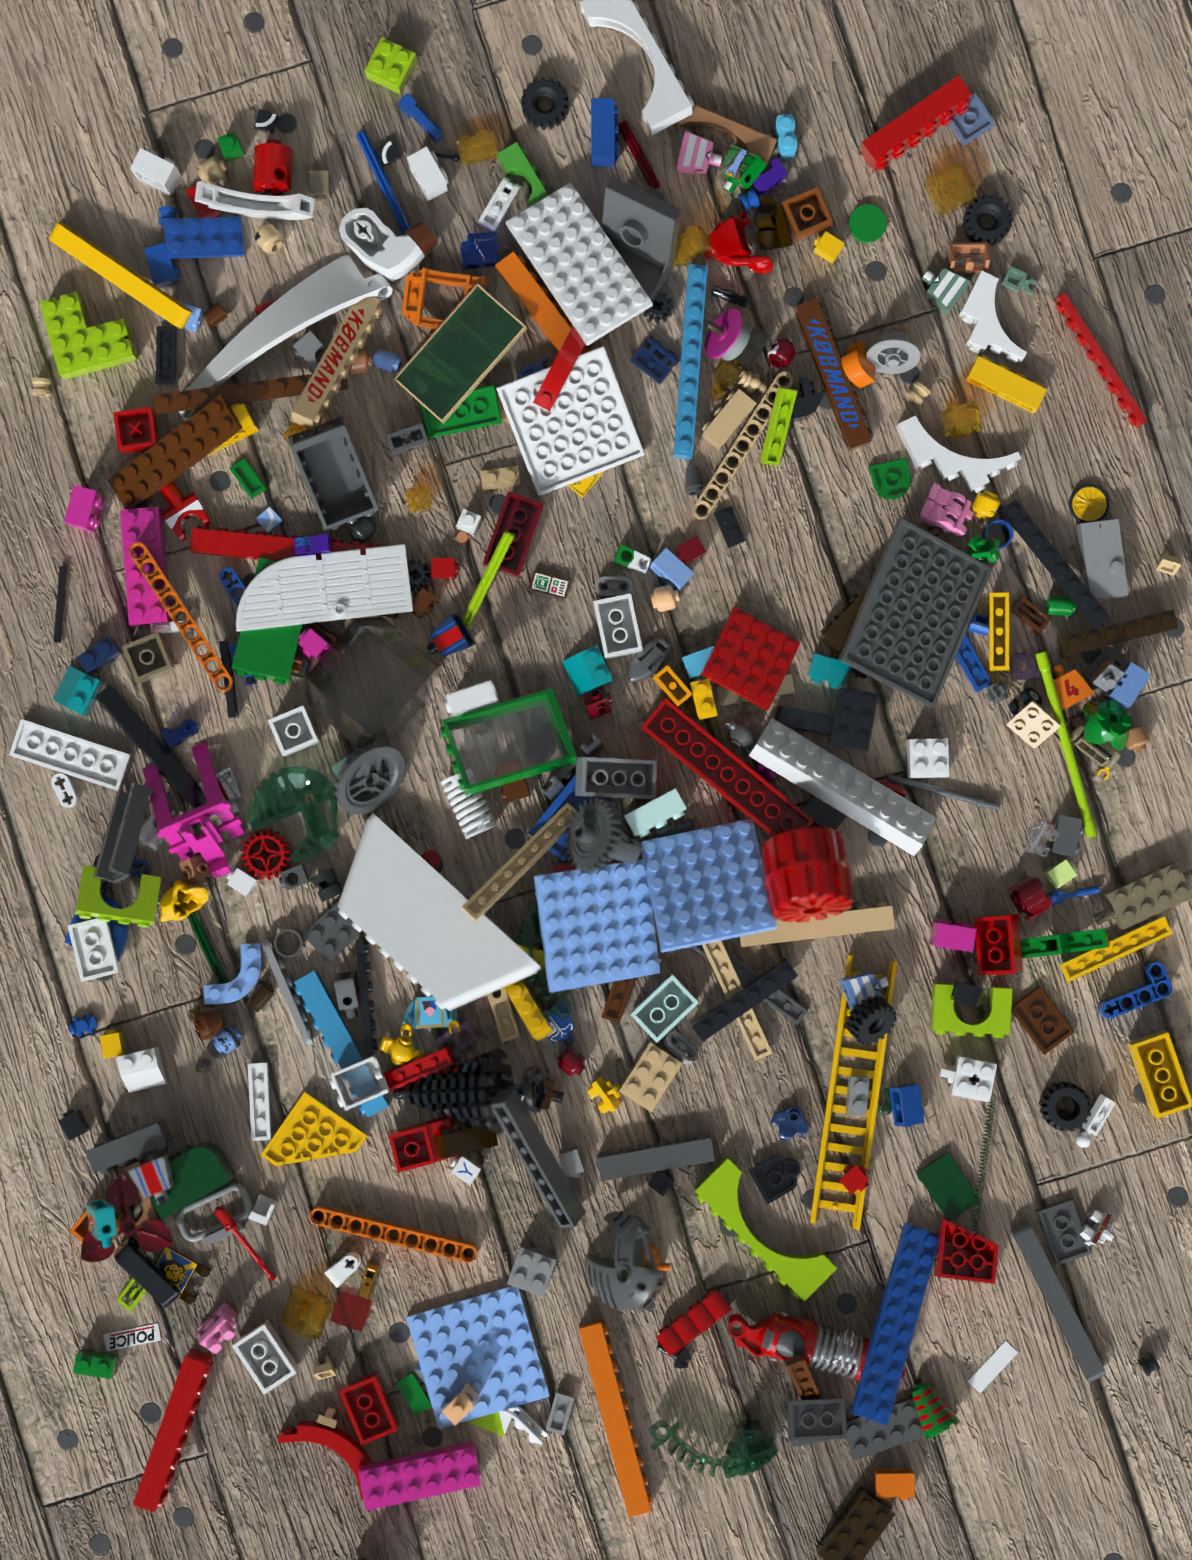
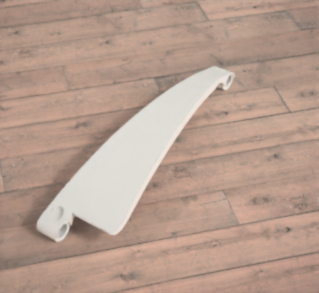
M349 255L342 256L300 282L258 315L221 350L186 390L220 386L241 368L291 335L366 297L375 296L381 300L387 299L393 292L392 287L381 274L364 279ZM197 409L179 411L182 419L188 420L198 411Z

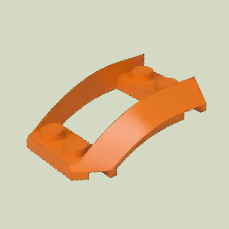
M422 268V270L416 273L413 272L406 276L402 315L417 326L437 329L444 320L422 317L426 282L465 288V297L476 284L481 285L486 290V277L446 273ZM479 295L465 309L461 316V321L476 334H479L483 328L481 321L484 300ZM452 324L451 327L447 330L452 332H462L454 324Z

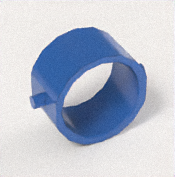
M1007 520L992 521L982 532L983 539L988 540L987 531L991 525L998 524L1006 529L1008 533L1007 542L1002 546H998L997 550L1005 548L1012 541L1013 530Z

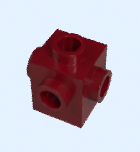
M603 686L581 694L591 720L613 712L610 706L613 703L612 697L609 692L605 693Z

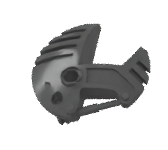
M616 1211L607 1213L604 1220L616 1232L615 1259L586 1254V1275L591 1288L594 1289L596 1296L601 1298L604 1304L621 1311L636 1309L645 1304L656 1289L665 1287L663 1284L664 1279L659 1278L660 1272L655 1267L653 1254L650 1249L647 1236L650 1229L638 1216H632L630 1212ZM643 1240L648 1266L643 1264Z

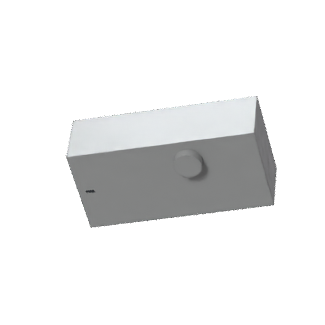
M1119 519L1082 523L1076 526L1083 584L1097 601L1128 596Z
M577 757L575 796L656 799L657 761Z

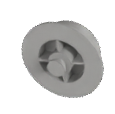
M890 331L879 335L874 340V345L866 353V359L875 366V371L899 374L911 370L918 364L920 351L907 334Z

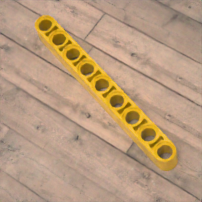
M58 221L56 222L48 238L51 242L174 326L184 329L192 314V310L69 226Z

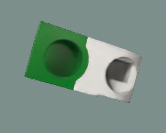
M621 544L618 546L612 562L646 574L652 559Z

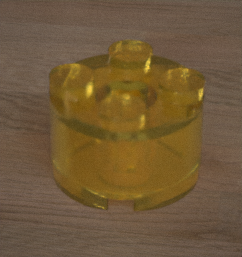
M974 400L965 402L962 405H957V403L946 405V410L941 413L946 438L948 435H950L951 439L972 436L971 432L975 430L977 433L983 430L980 409Z

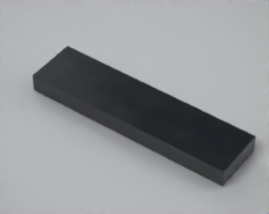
M219 641L221 662L233 681L232 688L225 692L228 718H238L232 659L228 648L230 643L228 641ZM224 678V686L227 687L229 680Z

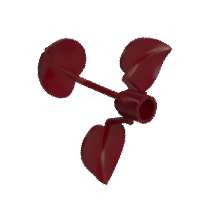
M122 1173L115 1175L106 1188L105 1200L112 1204L114 1209L121 1206L124 1219L119 1224L120 1230L117 1231V1235L122 1233L131 1235L135 1231L141 1232L138 1235L137 1242L140 1248L146 1252H157L173 1244L171 1233L161 1221L147 1219L143 1223L142 1229L137 1228L135 1221L128 1218L124 1206H131L136 1202L138 1189L134 1182ZM89 1231L83 1238L80 1258L86 1262L103 1261L113 1254L115 1245L112 1242L111 1247L101 1248L100 1241Z

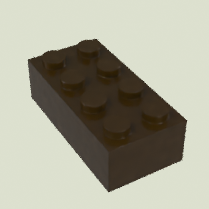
M860 1486L816 1547L818 1556L824 1560H863L895 1516L893 1508L866 1488Z

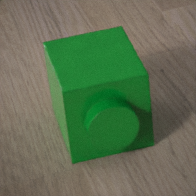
M235 131L217 138L227 162L245 156Z

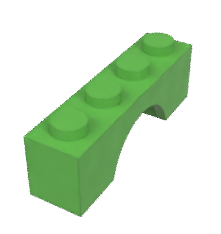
M516 142L497 153V158L507 175L522 176L530 183L532 193L526 202L528 209L549 195L546 192L547 186L544 180H539L536 175L538 171L533 162H528L526 150L523 146L519 147Z

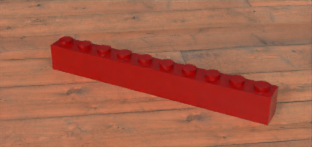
M200 525L198 529L192 528L190 545L192 553L258 560L261 557L274 561L301 556L295 555L294 538L304 536L293 535V538H285V534L274 533V536H266V532L255 531V534H247L248 531L236 529V532H228L229 529L220 527L217 530H209L210 527ZM331 539V552L360 549V554L366 555V548L381 546V544L369 543V546H363L361 542L357 541L343 544L342 540ZM316 554V560H322L321 554Z

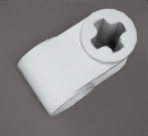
M349 1252L329 1267L324 1274L337 1288L356 1271L361 1264V1257L357 1252ZM353 1259L355 1261L354 1264L349 1265L348 1261Z

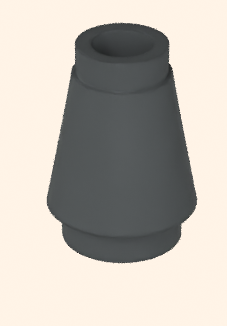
M686 467L685 491H687V495L695 496L701 494L704 487L697 467Z

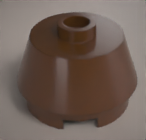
M198 1004L189 1010L191 1021L193 1020L196 1034L200 1040H211L223 1029L221 1023L223 1020L222 1015L213 1004Z

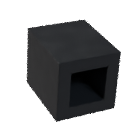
M71 1109L62 1114L64 1118L58 1120L69 1141L90 1130L81 1110L74 1112Z

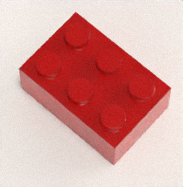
M1018 914L974 917L978 975L1017 974L1023 972Z
M378 1371L341 1386L339 1392L361 1446L398 1430L399 1422Z

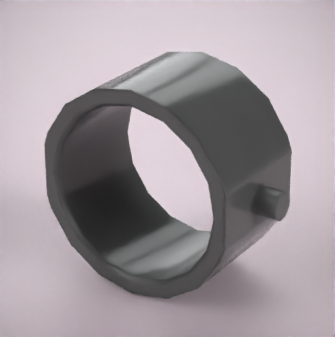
M294 928L281 930L275 937H272L275 950L283 957L296 956L303 948L306 949L303 935ZM286 931H291L299 937L300 947L294 954H286L279 947V938Z

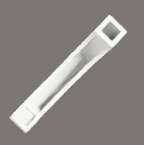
M203 181L197 182L195 195L196 202L206 204L212 209L242 216L274 220L313 218L315 198L299 193L287 196L257 195L222 188Z

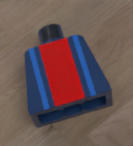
M457 612L445 619L430 633L433 642L427 645V649L432 655L439 651L443 657L467 649L476 643Z

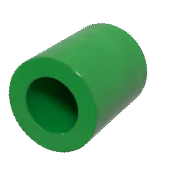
M1048 595L1046 614L1071 616V613L1075 612L1076 605L1069 597Z

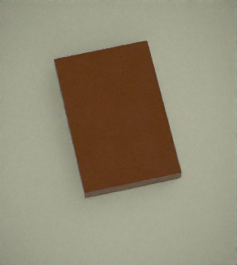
M1040 985L1012 1005L1011 1012L1043 1055L1075 1033Z

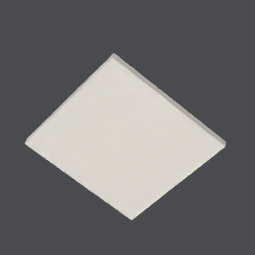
M604 346L579 355L550 412L536 405L533 401L551 367L496 388L538 496L645 455Z

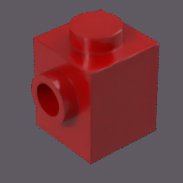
M857 1163L854 1166L850 1164L843 1170L845 1174L839 1179L852 1195L858 1189L863 1191L869 1185L867 1181L871 1177L869 1176V1170L863 1164L860 1166Z

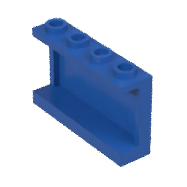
M575 775L528 833L534 836L566 803L579 810V805H584V801H590L591 798L606 800L611 804L613 802L607 797L575 796ZM566 833L549 849L564 862L566 859H569V856L565 855L568 850L564 849V846L568 844V842L564 841L568 837Z

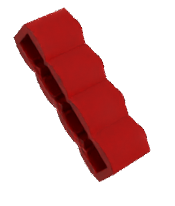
M712 1289L704 1295L705 1300L703 1302H695L689 1307L690 1311L687 1314H679L673 1319L674 1324L670 1327L665 1325L658 1331L659 1335L656 1338L669 1356L676 1354L733 1310L719 1290L714 1291Z

